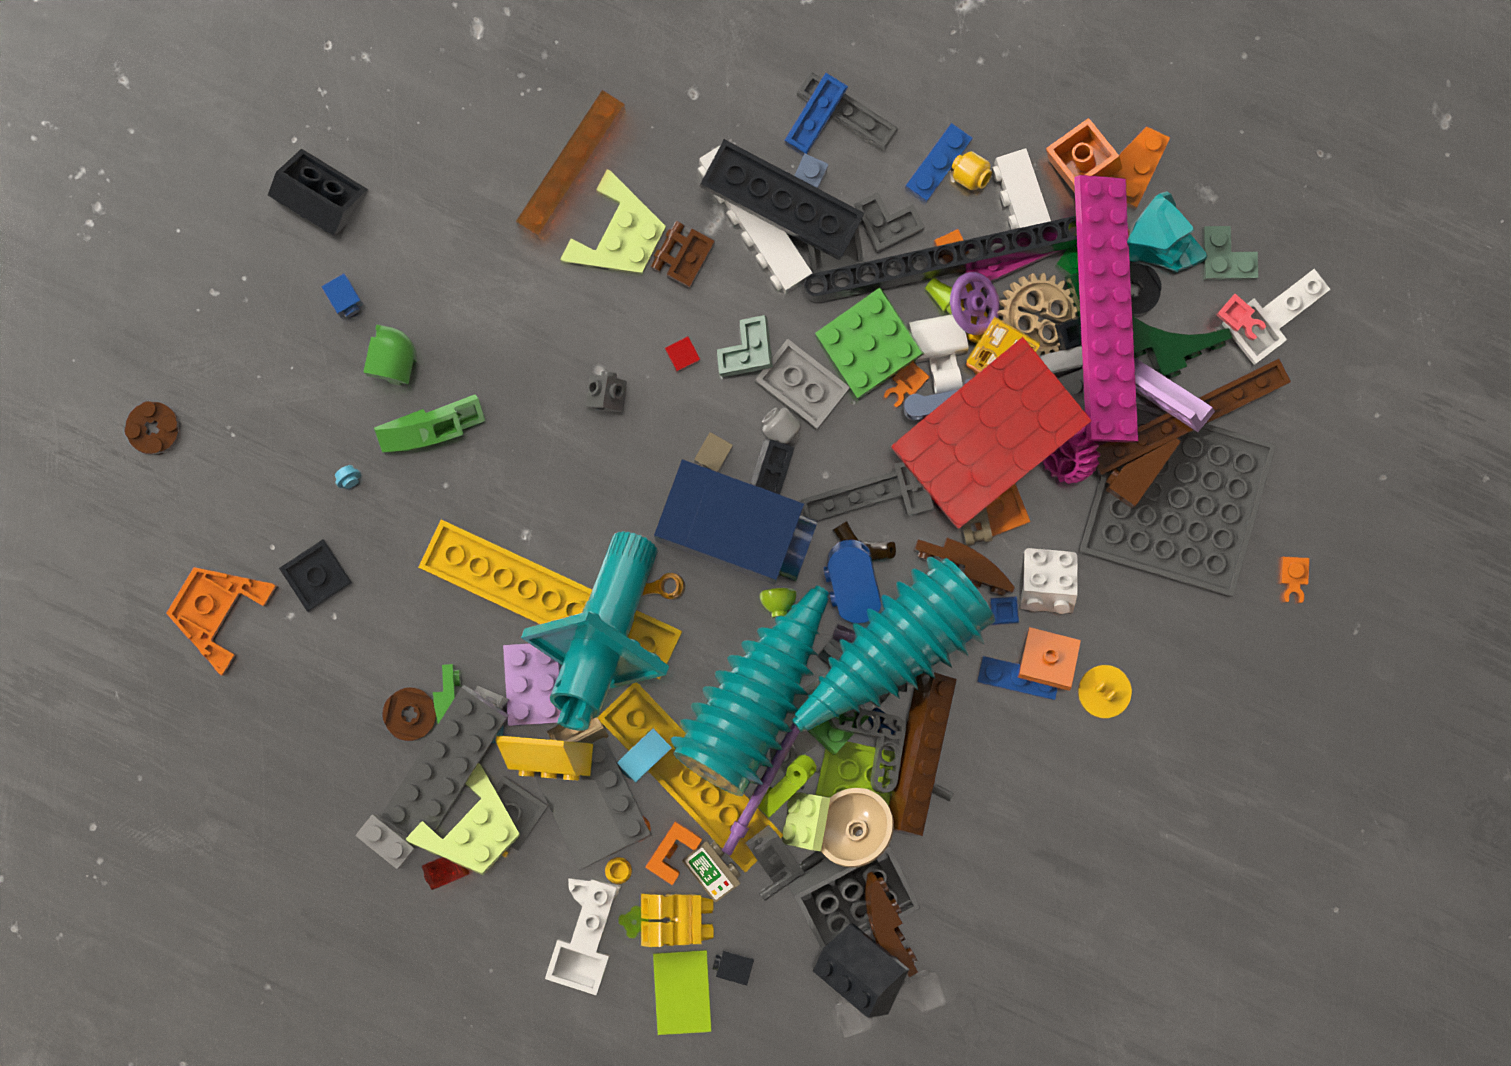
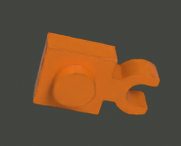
M912 362L895 375L893 380L898 385L886 390L884 397L888 398L892 393H897L899 399L894 406L899 407L904 403L905 394H916L930 376L916 363Z
M1281 557L1280 584H1287V589L1282 595L1283 602H1289V595L1291 592H1294L1298 597L1297 603H1303L1304 592L1300 589V585H1308L1309 558Z

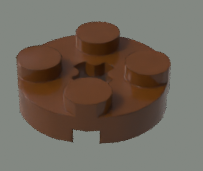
M145 401L130 412L126 420L124 432L130 444L136 450L147 455L167 452L176 444L180 435L177 415L171 408L159 402ZM154 421L158 422L156 427L159 429V432L157 434L152 432L148 435L147 424H152Z
M412 687L400 689L386 700L382 713L383 721L390 733L404 741H415L426 737L433 729L437 719L434 700L423 690ZM409 706L414 707V712L417 713V717L412 718L411 722H407L406 716H403V711H407Z

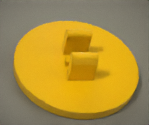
M1100 665L1084 674L1079 683L1078 695L1082 706L1088 713L1099 718H1111L1119 715L1127 708L1131 700L1132 689L1129 679L1120 669L1110 665Z

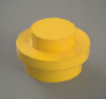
M615 857L607 863L605 874L610 882L623 884L631 877L632 867L625 858Z

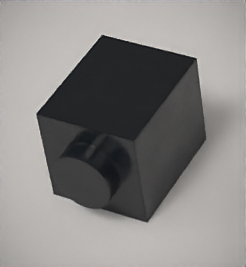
M723 949L722 955L716 954L712 969L717 971L716 977L747 986L754 958Z

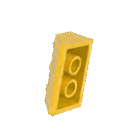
M496 736L495 741L507 768L519 770V776L534 777L535 772H541L542 778L557 779L558 773L564 774L563 779L579 781L580 775L590 776L593 752V744Z

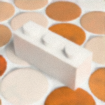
M1027 149L997 157L992 167V173L995 181H1000L1003 191L1000 192L1004 207H1009L1011 216H1008L1011 229L1051 221Z

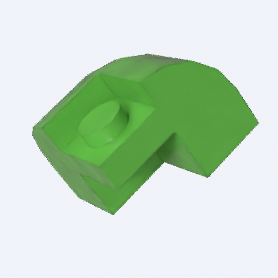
M377 324L375 329L377 330L376 337H371L364 374L369 377L388 380L390 384L401 386V383L409 384L413 362H417V351L413 342L403 331Z

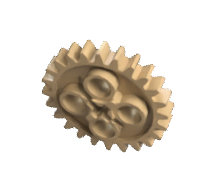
M1033 273L1028 276V281L1024 276L1019 278L1020 285L1016 282L1011 283L1012 291L1006 290L1003 292L1007 300L999 301L1004 310L997 311L1000 316H1003L1002 321L1040 343L1036 351L1038 356L1040 354L1045 355L1050 352H1058L1059 348L1061 349L1055 328L1056 324L1047 319L1056 320L1061 323L1077 317L1075 316L1077 309L1073 305L1074 301L1069 296L1070 290L1063 289L1065 281L1063 280L1055 284L1056 277L1054 275L1050 276L1046 281L1045 273L1039 274L1038 280ZM1028 293L1034 294L1036 298L1034 306L1027 302ZM1052 302H1056L1060 307L1058 315L1053 314L1051 311ZM1018 307H1021L1030 313H1036L1040 311V316L1047 319L1038 321V316L1030 313H1023L1018 310ZM1020 317L1027 321L1028 326L1025 331L1021 330L1018 326ZM1045 326L1051 330L1050 340L1043 337L1042 330Z

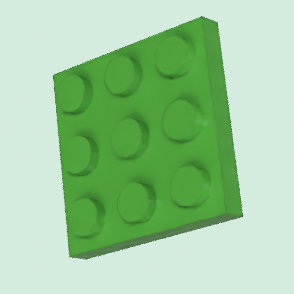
M881 288L875 290L815 333L858 399L924 355V352Z

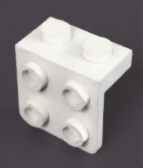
M1027 548L1024 553V585L1020 599V609L1034 612L1048 611L1059 614H1073L1077 599V554L1068 551Z

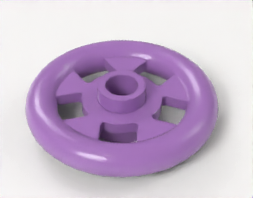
M968 272L961 275L955 281L950 294V308L956 323L969 334L983 335L994 316L998 318L999 314L997 312L1000 311L997 290L993 283L983 274ZM971 283L973 291L967 292L965 286ZM982 288L985 290L987 294L986 298L983 295V293L980 292ZM961 299H964V311L961 308ZM986 307L989 308V313L987 317L984 316ZM971 316L977 317V325L971 323Z

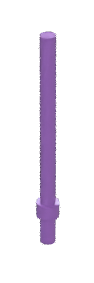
M794 723L790 727L792 732H787L781 743L783 750H777L771 761L773 768L768 767L761 779L763 785L758 784L739 820L734 821L730 829L731 834L722 849L726 854L732 855L740 838L745 837L749 830L747 826L800 733Z

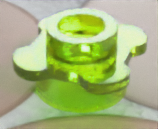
M639 906L632 907L629 913L620 915L618 919L619 924L623 925L627 931L626 934L629 938H635L637 933L641 931V921H649L648 919L641 918V908ZM632 920H636L637 923L633 925Z

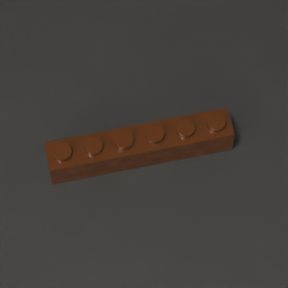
M934 672L935 679L925 673L917 676L918 690L914 688L906 725L896 787L892 790L889 808L894 820V832L905 835L923 836L957 681L955 678Z

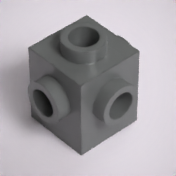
M601 371V375H590L585 407L604 412H622L627 381L617 378L616 373Z

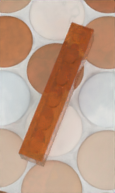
M604 90L600 92L516 220L518 228L541 241L625 113L624 103Z

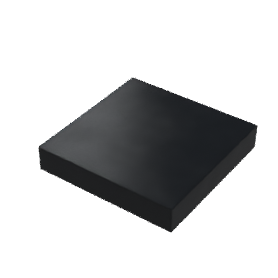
M324 539L279 568L308 613L353 584Z

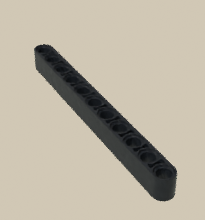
M1076 216L813 273L806 278L804 288L808 299L815 303H821L875 291L878 288L885 289L1076 247L1077 236L1069 232L1072 227H1076ZM1052 232L1057 235V238L1054 241H1046L1043 235ZM1021 238H1027L1031 241V244L1027 247H1021L1017 244V241ZM994 244H1002L1005 249L1000 253H995L991 250V247ZM970 249H974L979 252V255L974 259H970L965 256V253ZM944 255H949L953 258V261L949 264H942L939 259ZM917 261L927 263V267L923 270H917L913 265ZM897 266L901 269V272L896 276H892L887 273L889 268ZM866 272H872L876 275L872 281L861 279L862 275ZM840 278L850 280L849 284L845 287L837 286L836 282ZM816 283L824 286L823 290L818 293L811 292L810 288Z

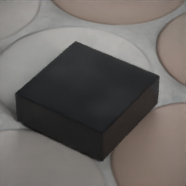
M1077 316L1055 325L1061 350H1068L1082 344L1081 317Z

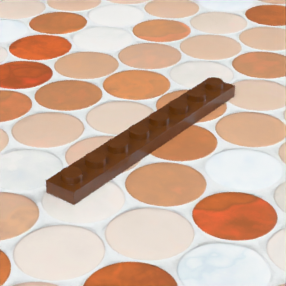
M1280 359L1199 397L1200 400L1213 407L1215 411L1205 424L1291 383ZM1166 413L1138 427V441L1107 442L1097 447L1096 450L1100 453V456L1097 459L1099 464L1096 466V469L1101 476L1194 429L1171 414Z

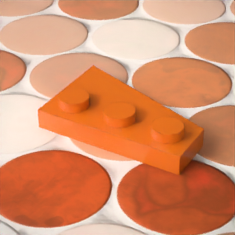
M1146 127L1119 154L1122 169L1111 176V178L1126 179L1127 206L1137 209L1170 137L1149 127Z

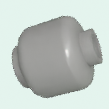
M776 407L762 420L764 424L762 431L771 440L792 446L801 436L798 433L801 429V423L787 408L778 409Z

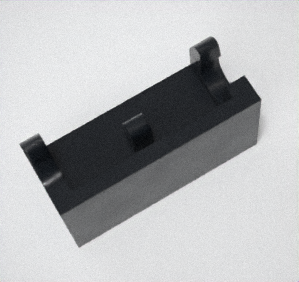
M771 439L764 440L750 484L780 495L795 447Z

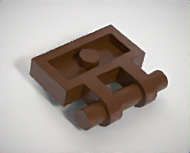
M676 221L672 229H668L666 232V240L661 249H657L653 256L655 260L651 268L660 272L664 263L668 264L671 267L667 272V276L690 288L715 241L694 229H691L687 237L681 235L685 225ZM675 243H678L682 247L676 258L669 254Z

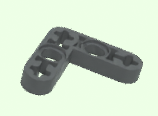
M861 708L860 713L855 709L843 713V716L849 718L854 717V713H857L854 719V728L851 727L853 724L851 721H844L840 725L839 719L835 717L828 720L830 726L834 729L877 738L871 773V786L878 793L892 791L898 781L906 731L904 721L895 715ZM864 715L870 716L873 720L874 725L871 730H864L860 725V720ZM894 722L895 727H898V731L892 735L889 729H879L880 724L889 725ZM885 747H890L894 750L895 757L891 762H887L882 758V750ZM879 766H892V770L886 771V779L890 780V784L885 785L883 788L882 783L878 782V778L884 775L885 768L880 769Z

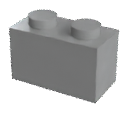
M372 814L355 835L396 869H400L417 849V846L409 844L402 834L377 814Z

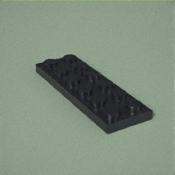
M723 139L699 185L704 190L839 261L864 215V212Z

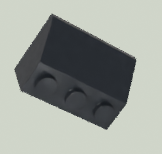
M301 148L276 171L268 196L299 214L302 218L322 228L325 232L335 236L349 222L368 189Z
M854 923L849 924L823 948L813 969L817 976L867 1018L889 1014L909 971L904 964Z

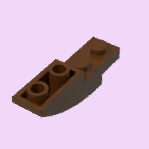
M950 538L944 540L943 547L919 539L916 541L913 551L919 553L918 558L926 561L927 557L939 560L947 558L958 568L959 566L963 567L962 572L976 588H980L981 585L991 587V593L1004 597L1006 593L1012 594L1015 587L1008 577L994 563L976 550Z
M871 871L867 874L866 907L871 930L876 942L891 955L897 957L909 969L907 975L910 978L918 973L914 965L918 960L911 948L905 949L901 943L906 940L898 927L903 924L898 916L902 911L895 899H888L886 893L890 890L882 876L877 879Z

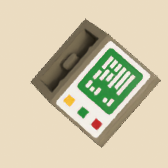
M706 840L682 859V862L716 903L741 884L738 879L741 873L732 862L728 865L721 858L724 852L715 841L710 844Z

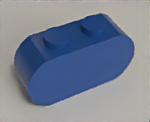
M844 540L837 543L828 554L827 566L823 567L826 582H832L834 590L829 592L832 606H838L839 615L849 622L869 621L867 609L879 612L881 608V596L868 546L857 540Z

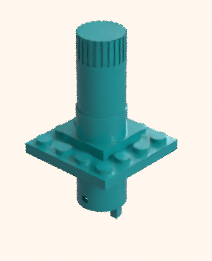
M625 531L617 532L613 535L589 600L586 602L582 613L525 628L521 638L562 665L550 695V701L556 708L561 710L557 724L568 729L577 731L587 730L591 720L599 716L608 689L667 674L669 665L661 661L658 655L642 648L638 641L628 638L634 622V615L658 553L655 544L641 535Z

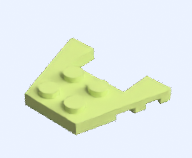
M607 169L596 191L620 203L596 250L570 239L560 260L568 264L574 263L588 267L594 266L615 271L643 274L666 226Z
M478 763L465 785L481 798L479 802L444 839L440 838L422 821L406 838V841L411 845L423 848L432 854L439 855L455 864L484 875L515 842L520 834L484 769Z

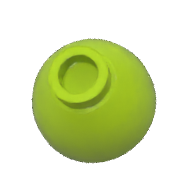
M775 588L763 590L759 595L762 605L772 613V618H775L777 616H785L787 611L792 608L796 600L797 591L793 588Z

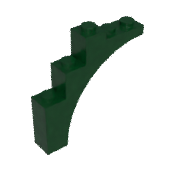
M1079 272L1066 276L1065 280L1078 315L1081 317ZM1132 316L1134 358L1146 354L1145 349L1147 348L1155 371L1166 376L1168 379L1182 374L1180 369L1187 367L1184 356H1186L1187 360L1202 355V349L1208 347L1211 348V351L1226 346V340L1233 338L1229 328L1205 334L1187 335L1167 332L1149 326Z

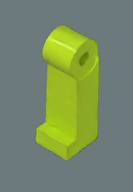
M807 755L798 756L788 766L786 775L773 788L769 786L758 806L768 818L816 772L814 760Z

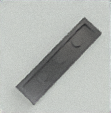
M811 71L796 95L808 102L822 78ZM844 94L831 115V118L883 152L898 131L896 126L847 94Z
M894 471L800 499L799 501L804 503L802 511L805 517L821 522L903 497L897 473Z

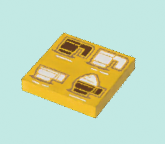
M994 316L968 357L967 363L982 371L1022 337L1035 352L1039 348L1040 343Z

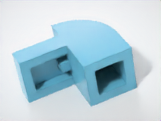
M653 728L617 764L621 767L622 773L627 778L633 779L636 783L672 747Z

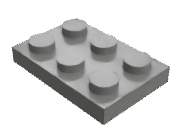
M789 339L784 342L773 356V367L763 369L755 379V382L816 429L821 426L850 389L847 384Z

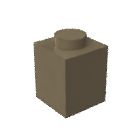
M709 432L694 462L702 467L720 472L733 449V445Z

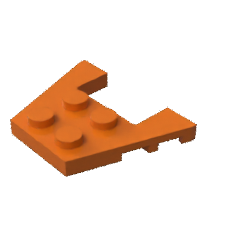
M194 567L166 614L186 637L192 641L214 669L224 676L236 655L213 641L215 635L240 594L265 607L277 586L268 582Z

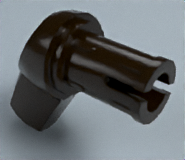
M848 521L833 529L840 542L844 540L859 541ZM862 542L868 546L872 561L893 559L896 555L895 542Z

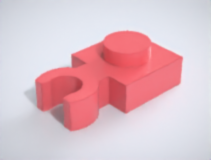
M1236 294L1216 314L1235 332L1241 327L1244 328L1247 338L1253 341L1257 336L1252 332V326H1258L1261 330L1266 327L1262 320L1250 317L1255 310Z

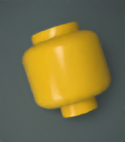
M972 151L965 153L963 156L958 155L952 164V169H954L953 178L971 191L978 188L983 189L992 176L990 163Z

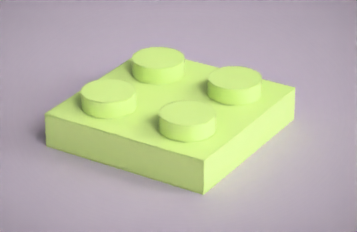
M795 792L787 804L788 811L783 828V843L821 851L830 798Z

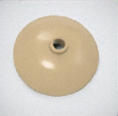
M850 788L834 794L830 797L821 852L830 861L843 867H860L875 861L887 849L893 836L894 820L887 803L875 792L864 788ZM863 829L862 835L857 837L856 832Z

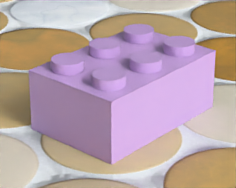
M531 644L503 645L506 698H508V726L557 723L561 710L551 703L550 695L560 672V664Z

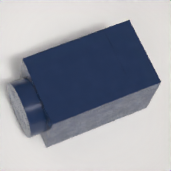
M682 459L654 537L656 542L775 585L778 576L797 581L818 521L801 515L804 503Z

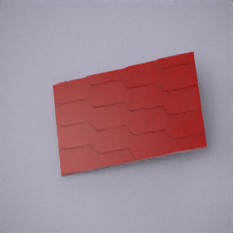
M1022 337L896 441L891 448L955 527L959 529L1092 420Z

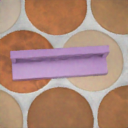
M1134 358L1136 392L1199 432L1215 412L1213 407L1137 358Z

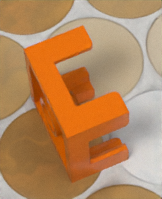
M677 821L674 822L645 867L671 885L674 884L680 872L663 861L665 857L670 859L678 848V845L675 844L676 839L692 850H695L703 839Z

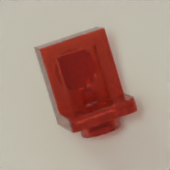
M443 857L422 865L424 878L431 890L470 874L467 868Z

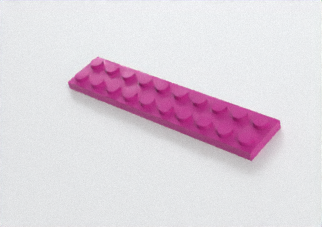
M1078 175L1074 177L1084 401L1085 413L1092 420L1086 425V441L1136 442L1138 441L1129 245L1127 243L1126 179Z

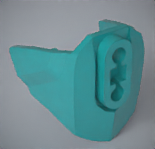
M1169 192L1156 195L1135 222L1133 231L1127 240L1129 245V261H1143L1179 272L1206 260L1208 256L1191 235L1194 231L1193 226L1176 208V202Z

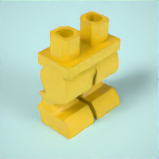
M641 894V918L663 919L666 917L670 919L666 923L641 921V946L662 947L665 944L667 946L701 944V941L713 939V925L701 924V914L713 913V899L695 894H666L665 897L657 894Z

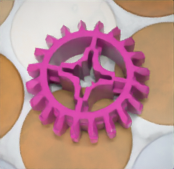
M1083 427L1042 461L1045 465V470L1051 472L1052 478L1058 477L1060 482L1066 481L1068 484L1082 482L1093 474L1096 466L1099 464L1097 459L1100 453L1096 450L1099 444L1094 441H1086V427Z

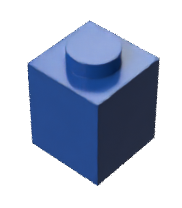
M345 273L321 286L340 317H351L360 311V306L364 305Z

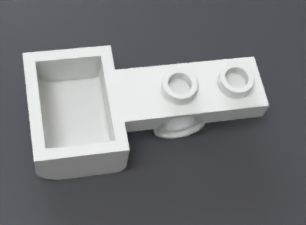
M1313 269L1264 308L1259 305L1255 298L1247 304L1255 312L1250 317L1262 320L1266 325L1263 330L1259 329L1258 326H1252V332L1257 336L1254 341L1247 338L1244 328L1241 327L1235 332L1225 322L1222 325L1224 328L1230 329L1234 341L1253 365H1255L1287 340L1279 329L1331 289L1317 271Z
M953 315L909 322V331L924 352V355L915 360V363L929 361L935 394L958 390L963 387L956 355L967 354L969 348L966 332L959 327Z
M591 879L571 943L561 939L557 940L545 979L597 995L610 956L598 952L597 948L617 887Z

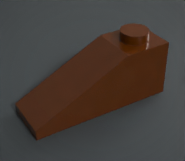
M1176 438L1125 465L1119 471L1114 469L1106 480L1110 484L1106 491L1130 508L1135 507L1181 441Z

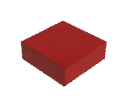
M689 336L665 348L676 372L700 361Z

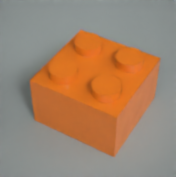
M1089 118L1046 148L1049 162L1074 193V177L1078 175L1111 177L1122 169L1120 156Z

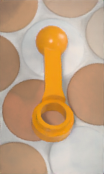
M666 573L660 579L652 583H646L642 596L660 594L666 599L675 600L684 593L685 582L678 574ZM672 578L676 582V589L668 594L664 589V584L668 579Z

